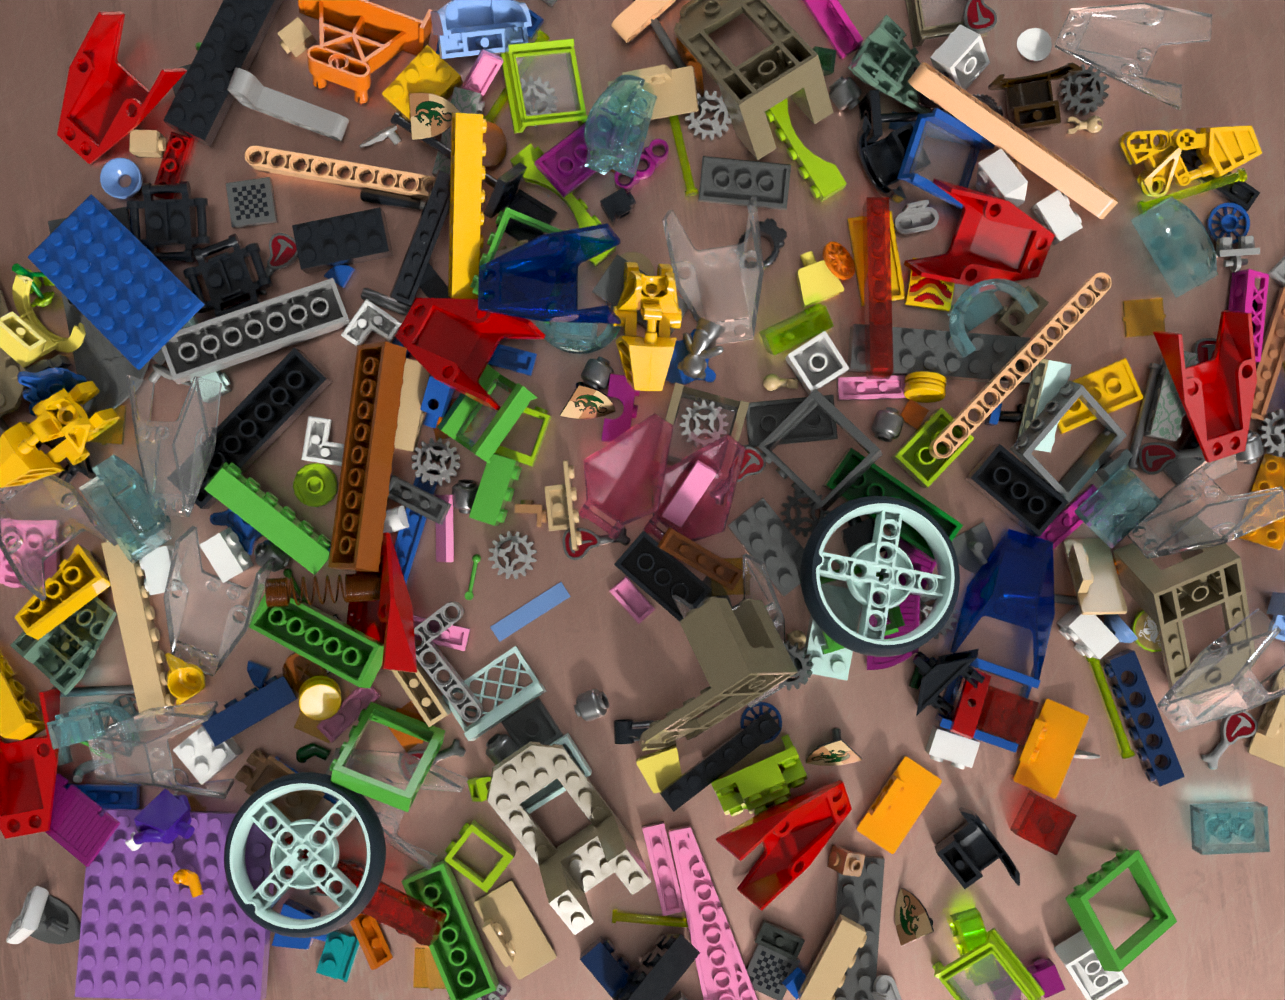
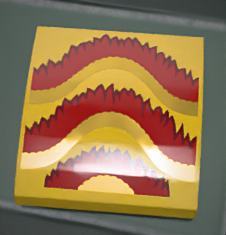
M910 270L905 305L949 312L955 283L921 277Z

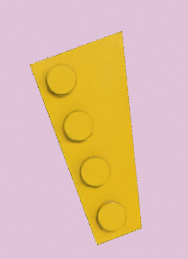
M77 544L73 549L72 555L67 560H63L59 565L60 568L52 578L49 577L43 583L44 587L39 593L34 594L17 613L15 619L26 635L39 640L111 586L109 578L89 550Z
M0 651V735L3 738L17 740L33 738L46 729L44 720L41 721L36 714L39 711L36 704H31L24 696L26 689L23 684L13 679L15 672Z

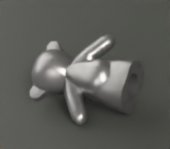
M699 317L693 339L689 333L683 334L684 343L690 354L682 362L678 363L677 368L688 377L704 379L707 367L705 359L720 355L724 351L722 346H716V340L721 333H724L726 328Z

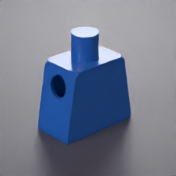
M432 376L429 377L420 410L426 412L423 425L436 428L439 417H444L449 410L455 389L437 381ZM435 400L439 402L438 408H435L433 405Z
M288 899L283 904L281 910L282 915L295 919H314L321 916L319 912L292 899ZM275 933L272 946L309 949L314 939L326 942L328 934L309 938H295Z

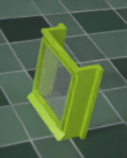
M574 39L508 45L505 53H500V57L503 59L502 70L514 133H523L527 126L578 121V126H581L587 121L588 116L585 110L574 49Z
M995 928L987 932L986 942L945 967L940 961L932 965V968L935 970L934 976L939 978L955 1000H1041V996L1045 994V991Z

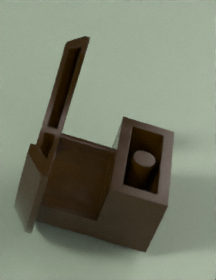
M1072 62L1051 71L1029 76L1004 78L1005 75L1001 74L993 80L988 89L1005 91L1008 120L1021 130L1029 131L1053 127L1061 123L1059 101H1053L1051 81L1075 75L1082 71L1083 68Z

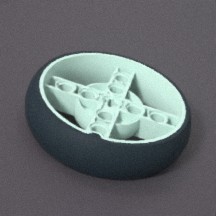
M867 496L841 504L829 512L817 524L803 551L800 583L804 601L811 616L828 637L856 653L875 657H891L902 655L921 647L936 636L944 627L957 602L960 572L958 559L951 540L941 525L930 514L903 499L889 496ZM876 514L871 543L861 546L851 557L823 552L831 535L845 522L861 515ZM902 521L912 526L925 539L934 555L938 575L914 570L907 554L898 547ZM884 525H886V526H888V527L890 528V530H891V535H890V536H887V535L884 534V532H883V526H884ZM880 548H884L887 551L888 556L886 559L880 556ZM832 561L839 564L840 570L838 573L832 570ZM854 566L861 568V577L854 574ZM880 571V575H883L881 580H879V577H876V573ZM900 574L906 578L905 586L901 585L898 581ZM820 576L846 581L852 596L862 604L858 633L845 626L831 611L823 595ZM922 579L926 580L928 583L927 590H924L921 587ZM874 592L880 595L881 601L879 604H876L872 599ZM909 594L936 599L931 612L916 629L900 637L884 639L888 609L900 605ZM871 615L877 619L876 627H872L869 623Z
M316 772L285 775L265 784L254 792L235 815L224 847L226 879L239 907L261 927L279 935L295 938L325 935L340 929L355 919L376 893L386 861V844L383 828L369 801L362 794L332 783L330 775ZM299 790L321 791L339 799L320 821L301 819L291 822L271 803L284 794ZM336 813L342 817V822L339 826L333 823V816ZM271 816H274L277 820V825L274 829L269 825ZM355 817L362 827L367 850L365 870L358 887L337 868L340 856L337 837ZM253 823L273 841L270 860L274 871L256 890H254L249 880L245 862L247 837ZM319 831H323L326 835L324 843H320L317 840ZM287 832L293 835V842L291 844L285 841ZM302 850H308V851H309V852L307 853V856H308L309 858L303 859L302 856L304 855V852H303ZM319 864L326 868V874L323 877L317 873ZM286 866H290L293 869V876L291 878L285 874ZM336 880L342 884V891L340 893L336 892L333 888ZM271 883L277 887L275 895L269 892V885ZM291 887L300 890L320 887L340 907L330 914L314 919H295L271 909Z

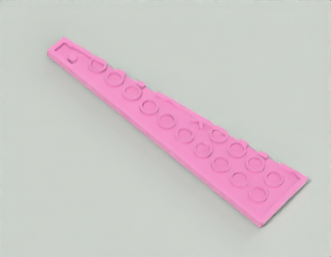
M691 825L669 829L691 942L700 952L695 961L703 1000H758Z

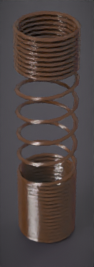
M382 572L346 574V597L342 578L339 574L335 601L332 595L330 579L327 575L323 602L319 592L317 576H314L311 603L308 598L304 576L301 581L299 603L296 599L292 577H290L289 583L287 577L267 578L265 581L267 607L288 606L292 587L295 603L299 606L302 601L304 586L307 602L309 605H312L315 585L321 604H324L327 595V584L331 600L335 604L339 594V583L343 599L346 603L380 600Z

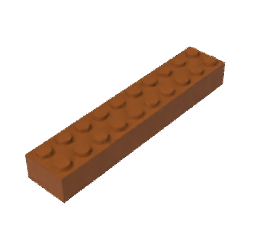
M386 341L357 345L329 568L378 572L407 350L405 347Z

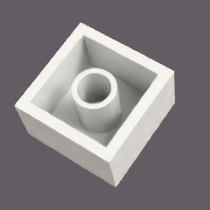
M961 24L930 57L936 70L940 73L946 72L950 80L965 90L990 63L981 35Z
M999 149L978 163L977 181L975 184L978 192L1008 200L1016 207L1025 202L1028 181L1002 149Z
M826 331L785 357V360L808 395L850 369Z
M1075 605L1057 622L1061 628L1059 632L1067 640L1071 639L1076 644L1074 648L1082 656L1086 655L1088 658L1092 657L1100 660L1119 642L1118 638L1096 615H1082L1078 605Z
M202 726L173 749L201 785L213 778L243 753L232 738L214 747Z

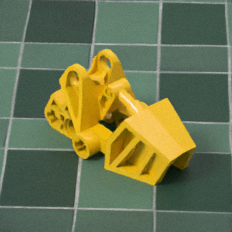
M1252 126L1196 128V132L1192 129L1128 131L1118 141L1119 147L1129 165L1143 162L1145 169L1139 174L1136 181L1145 195L1153 197L1164 196L1169 191L1172 178L1177 185L1187 186L1192 180L1199 177L1204 178L1211 175L1218 178L1262 154ZM1157 135L1159 141L1158 144L1155 146L1153 140L1154 137ZM1141 139L1142 144H1130V140ZM1196 148V154L1203 165L1198 166V169L1188 172L1180 154L1182 150ZM1157 181V189L1153 192L1152 184Z
M625 262L624 289L618 305L613 306L612 325L624 327V336L618 337L615 342L626 380L634 390L662 391L677 339L670 338V328L680 329L682 312L678 305L675 273H672L673 268L670 264H658L657 276H647L640 273L636 262ZM637 310H640L643 320H647L645 338L636 336Z
M93 381L77 384L70 392H67L64 388L48 399L40 401L32 408L37 419L31 423L19 422L2 433L0 437V488L25 485L64 471L60 462L66 457L72 465H76L90 455L85 447V443L96 438L120 418L113 408L96 412L90 419L88 418L80 404L84 405L100 392ZM63 436L66 437L64 441L47 454L43 450L36 448V444L39 441L43 443Z

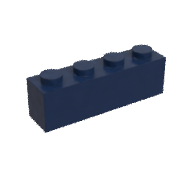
M275 675L264 682L265 687L259 690L257 687H254L244 693L246 696L244 699L237 701L235 698L224 705L225 709L218 714L214 710L203 717L205 721L201 723V726L214 747L220 745L295 701L297 698L284 676L278 679Z
M600 936L581 952L580 960L612 997L619 988L623 989L627 984V977L631 973L629 970L630 965L624 957H618L614 952L616 949L610 940L607 939L605 941Z

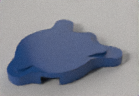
M696 329L692 330V332L690 333L692 339ZM684 340L676 341L665 380L672 384L676 382L683 385L696 380H703L708 383L714 382L716 374L708 366L709 359H705L707 367L704 379L688 377L677 368L678 363L682 362L690 353L686 348Z
M57 367L45 369L37 373L21 371L17 375L18 382L29 387L22 394L25 400L31 402L29 412L33 416L36 415L32 408L40 401L48 399L64 388L67 392H70L77 384L87 382L86 377Z
M229 508L224 512L210 515V522L213 525L231 527L232 531L237 534L244 550L249 555H252L256 541L264 535Z

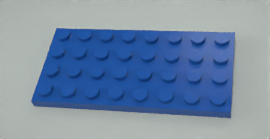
M92 194L28 256L29 260L138 370L205 305Z

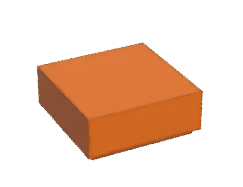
M908 400L900 415L903 417L904 423L918 430L929 410L913 400Z

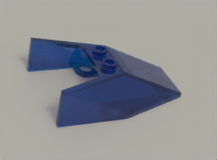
M608 223L541 235L479 266L478 309L543 322L621 324V319L608 305L578 310L579 265L621 244V239Z
M1008 529L987 558L988 562L981 566L968 584L947 650L955 654L983 616L1021 626L1032 632L1034 664L1030 676L1039 680L1055 615L1053 542Z

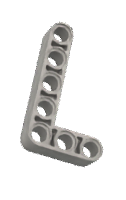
M235 68L227 88L239 103L248 108L337 141H342L349 123L348 118L338 113L263 86L253 74L240 68Z
M454 601L442 606L414 628V634H419L422 638L421 645H415L416 659L462 719L472 723L481 717L483 706L433 642L435 638L462 618L464 609L460 603ZM449 606L457 608L458 615L456 618L448 616L447 609ZM431 620L439 622L440 629L438 632H433L430 629L429 623ZM427 652L435 654V663H428L426 661L425 655ZM440 670H447L449 672L450 678L448 681L440 679ZM454 688H461L463 690L464 696L462 699L454 697ZM467 706H475L478 710L477 716H469L466 711Z

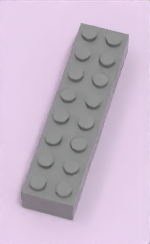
M331 278L181 329L162 347V351L173 380L177 384H181L346 327L350 322L335 281Z

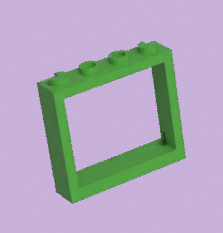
M506 207L504 212H499L495 222L499 225L496 233L491 232L487 245L491 247L488 254L483 253L479 263L482 270L479 276L474 275L470 287L474 288L473 294L549 324L582 238ZM510 218L571 243L543 314L482 289Z
M370 702L367 709H362L358 718V725H353L351 728L348 743L344 742L339 751L340 757L338 760L334 759L330 766V771H332L331 782L408 812L443 744L445 730L433 725L428 727L425 722ZM370 720L429 742L405 790L345 767Z
M1125 849L1122 852H1117L1115 854L1116 857L1103 863L1099 871L1088 875L1087 880L1083 884L1075 886L1074 891L1065 898L1104 971H1122L1177 922L1139 850ZM1126 868H1129L1154 917L1114 950L1088 900Z

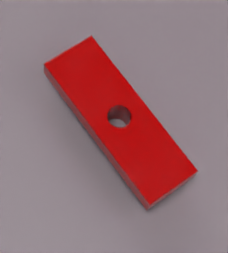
M171 131L154 185L180 184L195 141L193 138ZM177 193L153 194V196L163 200L176 199Z
M978 670L976 671L984 676L985 679L982 684L978 682L977 688H974L965 679L950 727L951 732L968 739L974 737L991 680L990 675Z

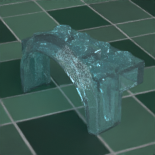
M112 455L92 468L96 477L79 487V489L131 563L134 564L172 538L169 534L171 519L168 512L151 487L130 464L118 456ZM129 485L132 486V487H130L129 489H127L126 491H124L123 493H121L120 495L117 496L118 492H120L121 490H123L124 488H126V487L129 486ZM120 505L123 507V509L125 510V512L128 514V516L130 517V519L132 520V522L134 523V525L136 526V528L133 526V524L131 523V521L129 520V518L127 517V515L124 513V511L122 510V508L120 507Z

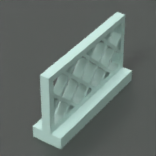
M515 646L464 680L469 688L474 680L483 681L481 693H474V695L480 697L479 701L481 704L483 698L495 700L493 710L490 712L483 711L482 714H485L484 716L467 726L445 695H442L465 732L464 735L467 740L474 741L545 693L546 689L539 682L517 646ZM514 653L519 659L517 669L506 667L507 658ZM493 667L501 669L499 682L487 680L489 670ZM505 670L517 672L514 685L502 683ZM520 673L529 674L533 682L527 687L518 686ZM487 682L498 684L496 697L484 695ZM502 685L513 687L512 697L507 700L499 698ZM461 688L453 689V694L456 692L464 694ZM498 701H503V703L498 706ZM467 708V709H466L467 711L476 712V716H477L478 710L470 709V708Z

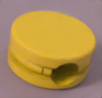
M929 371L912 372L905 376L904 396L907 399L916 402L932 403L941 401L946 397L947 379L945 376Z
M314 676L302 684L299 690V707L306 717L313 720H326L339 711L341 706V690L335 680L327 676Z

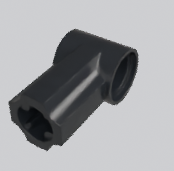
M614 720V743L632 744L635 741H639L641 734L649 729V724L657 720Z

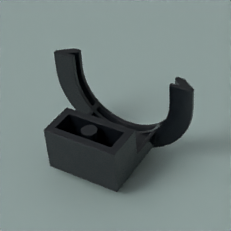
M864 116L859 122L857 132V150L863 169L871 184L882 196L894 203H900L906 199L901 186L896 189H890L888 186L901 181L897 177L912 135L913 126L909 123L892 131L887 137L867 146V134L872 129V126L867 116ZM923 147L921 148L913 173L922 171L930 164Z
M960 807V813L967 820V823L934 846L937 855L964 889L982 878L981 871L999 858L1011 878L1019 886L1020 873L1005 849L974 811Z

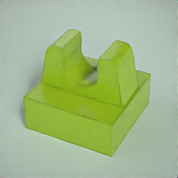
M473 777L467 780L472 801L482 802L487 800L488 790L486 789V783L491 781V777Z

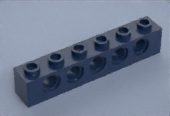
M1126 649L1103 658L1105 663L1103 665L1104 672L1108 678H1111L1113 686H1111L1112 692L1116 699L1119 698L1122 706L1120 707L1121 715L1129 723L1130 728H1128V732L1132 740H1135L1138 748L1136 752L1139 759L1145 763L1147 769L1144 771L1148 781L1161 787L1185 777L1135 651ZM1124 671H1127L1129 677L1127 681L1122 682L1121 675ZM1136 692L1137 699L1131 703L1129 700L1130 694ZM1144 713L1145 720L1139 724L1138 716ZM1149 734H1153L1154 738L1152 743L1147 744V736ZM1161 755L1162 760L1160 764L1155 765L1154 760L1156 756Z

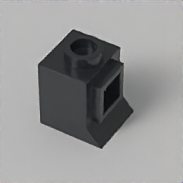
M621 188L602 199L600 203L613 226L616 218L619 220L632 212L636 201L630 191L626 193L624 188Z

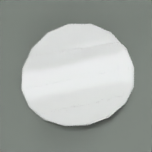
M1027 29L1017 39L1018 51L1029 60H1043L1051 52V37L1043 29Z

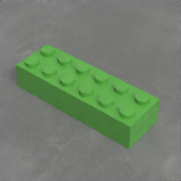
M225 462L208 481L204 489L315 575L329 559L331 540L322 533L320 535L316 534L313 531L314 527L306 520L301 522L295 517L296 513L290 507L285 506L283 508L277 503L278 498L269 491L264 493L259 489L260 484L253 478H245L241 474L242 470L232 462L229 465Z
M264 594L248 626L358 687L370 688L382 665L383 643L309 605L303 600L299 606L296 605L293 595L290 596L288 606L267 607Z
M441 860L406 875L401 882L450 999L475 1000L496 991L499 981L450 864L445 860Z

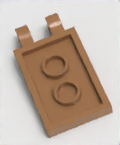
M255 749L246 761L250 765L255 766L256 770L252 772L248 766L244 765L235 775V778L247 785L244 791L251 796L265 784L295 772L272 755L266 759L260 750ZM299 790L284 794L271 803L291 822L307 819L325 794L316 790Z

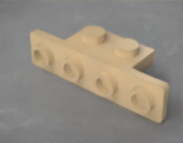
M563 460L565 484L544 486L549 531L570 529L572 550L577 551L579 550L578 545H582L581 532H577L576 523H579L580 519L578 509H574L577 491L576 487H572L571 479L575 478L574 466L570 465L568 460Z

